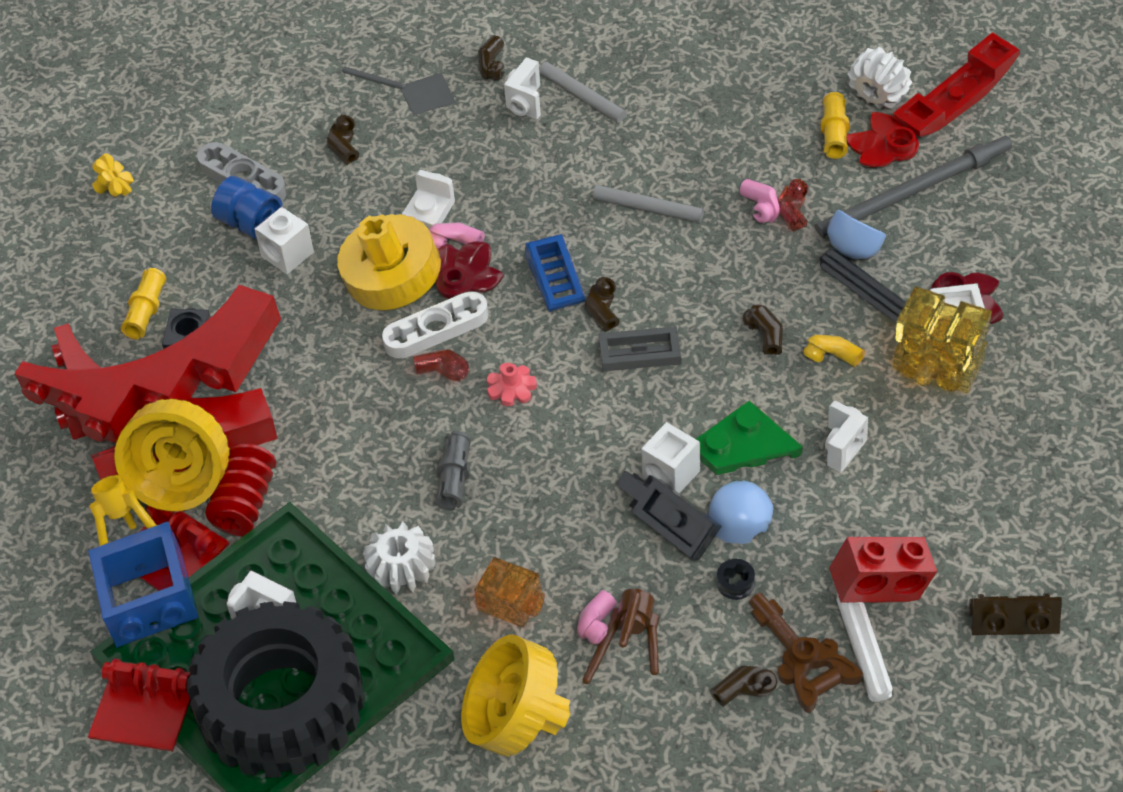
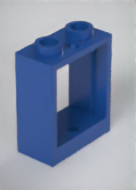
M169 522L88 550L102 618L116 647L199 618L182 551ZM169 566L174 586L116 606L112 591L113 586ZM152 622H158L155 625H150Z

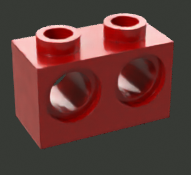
M847 537L829 566L841 603L910 602L919 600L937 573L925 537Z

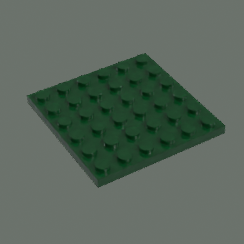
M288 502L188 577L199 618L120 647H116L110 636L90 651L93 660L101 669L105 662L120 659L125 663L138 664L142 662L146 663L147 666L155 664L159 668L172 670L182 668L185 672H189L192 657L195 654L200 655L198 645L207 634L213 636L215 634L214 626L223 619L232 620L227 607L228 596L232 588L236 584L242 583L250 571L293 591L296 603H299L300 609L305 610L307 606H312L321 610L324 618L327 616L332 617L341 625L342 632L349 635L357 656L363 682L364 708L359 711L360 721L356 730L352 733L347 731L349 741L338 752L333 748L329 752L330 759L323 764L317 766L314 762L305 766L306 772L293 775L292 770L281 772V777L267 778L265 771H258L256 776L242 773L239 764L236 767H229L220 761L218 753L211 752L204 741L193 709L189 703L176 746L221 792L295 791L455 660L452 649L291 502ZM152 622L150 625H155L158 622ZM295 668L274 669L252 680L242 691L238 702L247 707L260 710L282 708L300 699L312 686L315 677Z

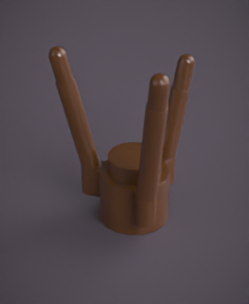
M628 589L622 593L619 608H615L612 611L607 634L599 643L582 680L584 684L591 682L618 626L622 629L619 646L622 648L627 646L631 634H640L644 629H647L650 672L652 675L659 673L657 639L659 616L653 613L655 600L650 593L641 589Z

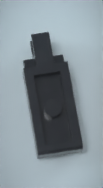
M624 471L617 482L620 488L634 498L629 505L633 508L632 513L694 560H699L722 527L671 486L653 475H649L645 481L636 473L630 474L628 471Z

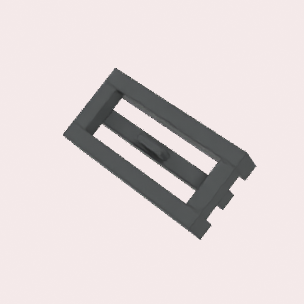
M677 326L599 333L603 372L681 364ZM662 341H670V342H671V344H665V345H654V346H648V345H647V343H651V342H662ZM632 344V348L608 350V346Z

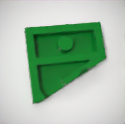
M750 400L696 438L700 442V461L715 475L734 472L741 467L752 468L765 465L767 460L788 455L791 459L802 455L803 446Z

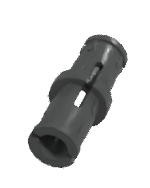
M452 431L451 435L449 433L446 434L443 457L437 466L439 487L436 504L445 510H455L456 507H461L463 486L470 473L467 458L471 439L466 433L461 431Z

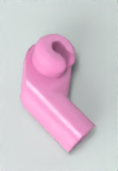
M750 179L744 180L740 186V194L745 198L757 201L754 210L758 211V213L753 215L756 221L759 223L775 221L780 213L776 190L771 186Z
M437 223L429 228L438 249L442 245L447 244L448 239L465 245L473 241L483 242L485 238L483 231L462 223Z
M601 590L579 615L577 633L582 639L587 638L592 644H599L607 634L608 627L601 621L617 605L615 598L610 593Z

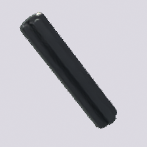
M829 249L821 256L820 267L897 324L904 326L914 318V306L838 251Z

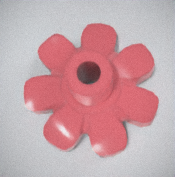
M504 363L499 367L500 374L490 373L488 375L487 384L490 386L487 389L488 396L491 400L501 398L503 406H513L515 399L521 403L531 400L530 390L537 388L536 377L529 376L530 369L524 365L517 368L515 364Z

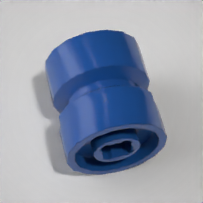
M230 176L217 188L211 203V213L215 219L233 228L238 227L239 231L257 240L255 228L279 208L283 207V204L278 196L262 188H256L255 185L238 176Z

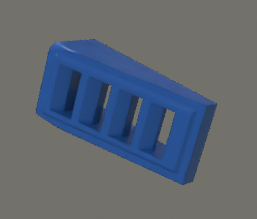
M562 234L526 243L524 255L549 312L586 301ZM556 256L558 258V260L544 264H542L540 261ZM561 267L563 269L561 272L545 275V271ZM566 278L568 280L567 283H563L552 287L549 286L550 282ZM571 289L574 293L557 299L553 297V294Z

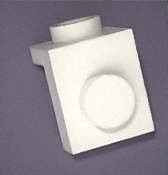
M526 57L517 69H513L504 84L506 108L518 116L527 115L538 119L541 115L539 93L536 91L540 86L538 61Z

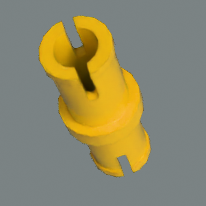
M831 92L823 98L824 116L821 119L820 129L822 134H824V153L829 158L839 159L848 152L846 134L850 129V121L846 116V98L839 92Z
M149 268L147 271L145 269L137 291L132 292L128 300L129 310L121 325V332L130 339L138 340L140 337L143 338L151 315H155L160 306L158 298L166 283V276L161 270Z

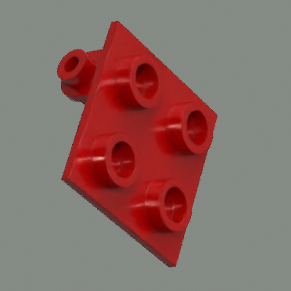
M147 505L146 512L156 525L169 522L181 548L188 577L218 556L229 545V541L183 511H165ZM144 526L140 531L146 530V526ZM169 566L139 577L158 591L174 586Z
M120 659L105 662L102 667V679L108 680L88 738L173 752L191 701L187 691V680L191 676L190 672H185L182 668H177L176 670L159 668L155 664L147 666L146 663L142 662L138 664L125 663Z

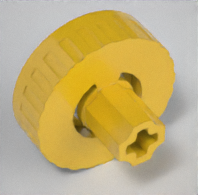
M381 214L379 216L366 217L359 223V227L347 236L340 247L337 257V267L349 294L362 306L374 310L396 309L416 301L433 286L441 267L440 254L429 229L423 222L403 214H390L386 216ZM408 247V251L406 252L407 255L402 261L404 257V248Z
M157 400L139 409L121 432L115 447V465L118 475L123 478L127 489H133L137 499L143 503L165 511L188 510L205 502L213 494L225 474L229 462L228 441L220 424L203 408L184 400ZM155 442V453L157 458L159 459L158 462L155 460L152 452L153 445ZM191 464V466L187 470L183 472H175V469H183Z
M513 634L498 639L487 649L469 679L462 703V730L470 743L501 756L510 757L527 748L541 730L556 735L561 728H565L571 714L569 711L570 700L555 694L558 683V669L556 659L551 651Z

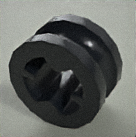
M734 558L723 562L719 566L717 571V587L724 597L740 600L748 597L753 592L755 571L749 562ZM736 574L743 575V580H739L736 585L729 583V578H734Z

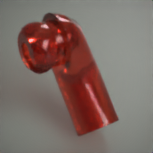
M801 179L791 180L789 185L784 187L778 198L780 215L792 232L806 227L808 223L800 209L805 201V195L808 193L809 187Z
M450 349L413 355L417 374L436 371L452 381H460L469 373L468 362Z

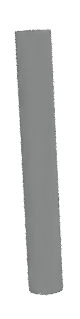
M544 62L540 66L539 73L615 122L619 123L627 117V111L549 62Z
M596 185L593 192L594 200L697 223L701 222L704 215L703 208Z

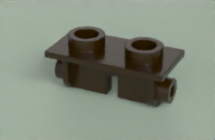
M1043 593V596H1017V598H1008V596L984 597L983 594H978V598L969 600L970 616H972V635L1060 634L1062 597H1050L1049 593Z

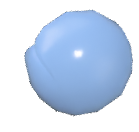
M839 209L831 218L827 229L831 245L842 255L852 259H867L874 256L881 249L886 237L882 231L869 227Z
M745 480L734 481L716 491L709 505L708 516L722 526L716 537L726 543L746 544L750 543L752 538L758 533H765L767 531L768 525L772 520L774 507L766 491L755 483Z

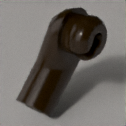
M497 35L491 36L478 50L480 74L486 80L490 78L499 81L505 73L502 71L505 67L504 64L500 61H495L496 56L504 48V41Z

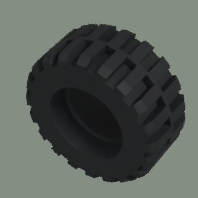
M273 601L260 603V608L249 611L248 607L236 611V617L230 621L226 618L214 626L215 634L213 636L207 634L198 645L200 655L195 654L192 657L189 666L191 676L187 680L190 704L200 732L211 752L218 753L220 761L229 767H236L239 764L242 773L256 776L258 771H265L267 778L281 777V772L292 770L293 775L306 772L305 766L315 762L319 766L329 760V752L333 748L338 752L349 741L347 731L352 733L356 730L360 721L359 711L364 708L363 682L357 656L349 635L342 632L341 625L334 618L329 616L324 618L323 612L312 606H307L305 610L300 609L299 603L284 601L283 606H274ZM295 668L315 677L312 686L300 699L282 708L260 710L247 707L238 702L242 691L252 680L274 669Z

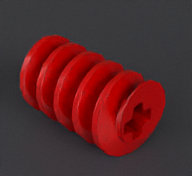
M238 444L229 449L228 467L211 495L210 502L207 504L205 511L207 520L213 527L223 533L243 537L254 529L253 523L258 520V510L262 508L263 496L268 491L269 486L267 483L271 482L273 477L271 469H275L277 465L275 457L268 450L253 444Z

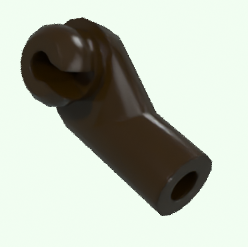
M340 115L330 129L327 145L348 165L359 158V152L350 144L354 135L355 121L350 116Z
M600 277L589 290L585 301V308L598 325L607 332L618 326L620 322L619 318L610 309L616 284L608 277Z
M756 304L751 309H747L743 313V322L745 325H749V329L754 330L759 327L763 332V353L780 355L782 353L783 340L782 323L764 305Z
M740 666L711 688L710 694L724 707L739 694L758 697L771 694L777 686V677L769 669Z

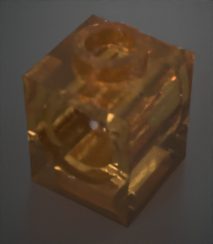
M493 557L474 589L478 611L521 628L525 626L530 615L536 617L540 613L545 599V594L541 591L539 573Z

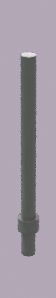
M1005 135L984 146L979 143L966 149L964 155L843 212L859 221L973 167L976 170L989 164L991 158L1012 149V142ZM833 216L815 224V230L821 237L828 235V225Z

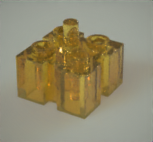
M915 286L897 319L895 341L899 343L894 351L893 369L900 371L908 378L914 379L920 386H928L931 379L934 378L937 384L946 391L954 392L958 390L968 394L985 360L987 341L984 340L989 332L992 311L960 301L957 307L945 303L944 295Z

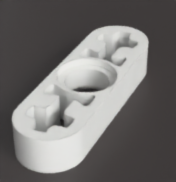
M465 292L393 322L382 333L384 349L391 357L407 358L480 327L488 319L487 300L480 293ZM471 307V309L477 310V312L471 314L470 311H464V309ZM451 313L454 314V319L457 318L456 322H453ZM433 321H442L446 324L439 331H430L425 328ZM415 328H419L420 337H418L417 331L414 332ZM401 336L403 340L407 339V341L400 343L398 340H394V338Z

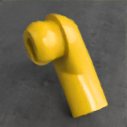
M814 334L807 339L809 343L803 350L806 357L817 363L821 362L824 359L825 353L828 352L853 367H856L865 356V350L840 336Z

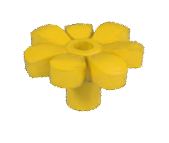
M104 153L93 163L92 168L99 175L97 176L98 179L92 183V186L98 194L109 190L112 196L117 197L121 193L126 196L132 192L129 184L134 182L131 173L127 171L122 172L124 169L123 165L114 160L110 154Z

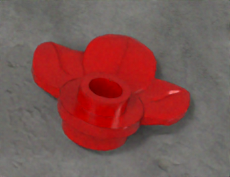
M872 112L871 130L846 135L848 146L854 152L861 154L859 163L868 167H883L895 160H908L913 158L919 150V141L914 131L904 127L893 119V116L881 112Z

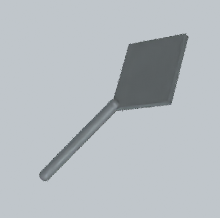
M349 67L342 69L343 73L401 89L413 116L456 103L442 73L404 84Z

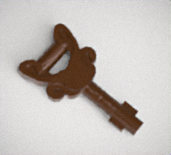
M758 593L750 599L749 605L754 609L752 610L753 618L761 627L767 625L787 649L783 653L782 665L778 668V679L786 685L794 683L796 697L805 712L811 713L816 707L818 696L840 683L855 685L862 681L863 672L856 664L838 654V644L833 639L826 638L819 642L816 638H799L783 619V609L774 599L768 601L763 593ZM830 668L810 681L806 679V676L812 669Z

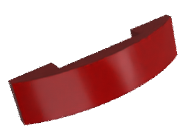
M992 32L968 51L967 63L925 97L919 93L915 94L893 112V119L910 128L920 137L942 129L990 92L1020 55V49Z

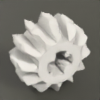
M881 47L875 50L867 48L850 67L848 76L851 79L849 85L857 90L856 96L863 97L867 104L874 103L879 109L884 106L893 108L904 98L910 89L909 87L912 84L910 79L911 71L903 67L904 60L895 58L893 52L886 53Z
M402 521L398 529L392 530V528L385 524L384 534L372 533L371 544L364 546L363 554L366 562V572L384 588L391 585V590L395 595L399 592L401 585L405 584L414 593L416 587L415 580L428 583L429 571L434 570L436 562L433 554V543L429 536L423 535V531L419 526L408 530L407 525Z

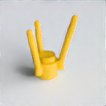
M113 475L103 478L91 488L95 501L89 505V508L95 519L99 546L109 543L104 520L105 515L109 519L123 517L128 527L135 529L137 525L130 513L132 508L147 529L157 526L137 500L133 489H127L121 476Z

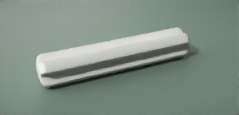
M837 594L836 600L858 667L863 672V682L869 699L872 702L890 699L893 688L864 602L841 603Z

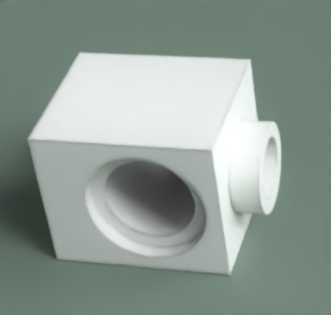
M283 207L279 208L255 228L261 257L286 274L290 273L314 253L308 224Z
M667 422L641 448L642 476L645 480L649 475H653L680 493L700 472V442Z

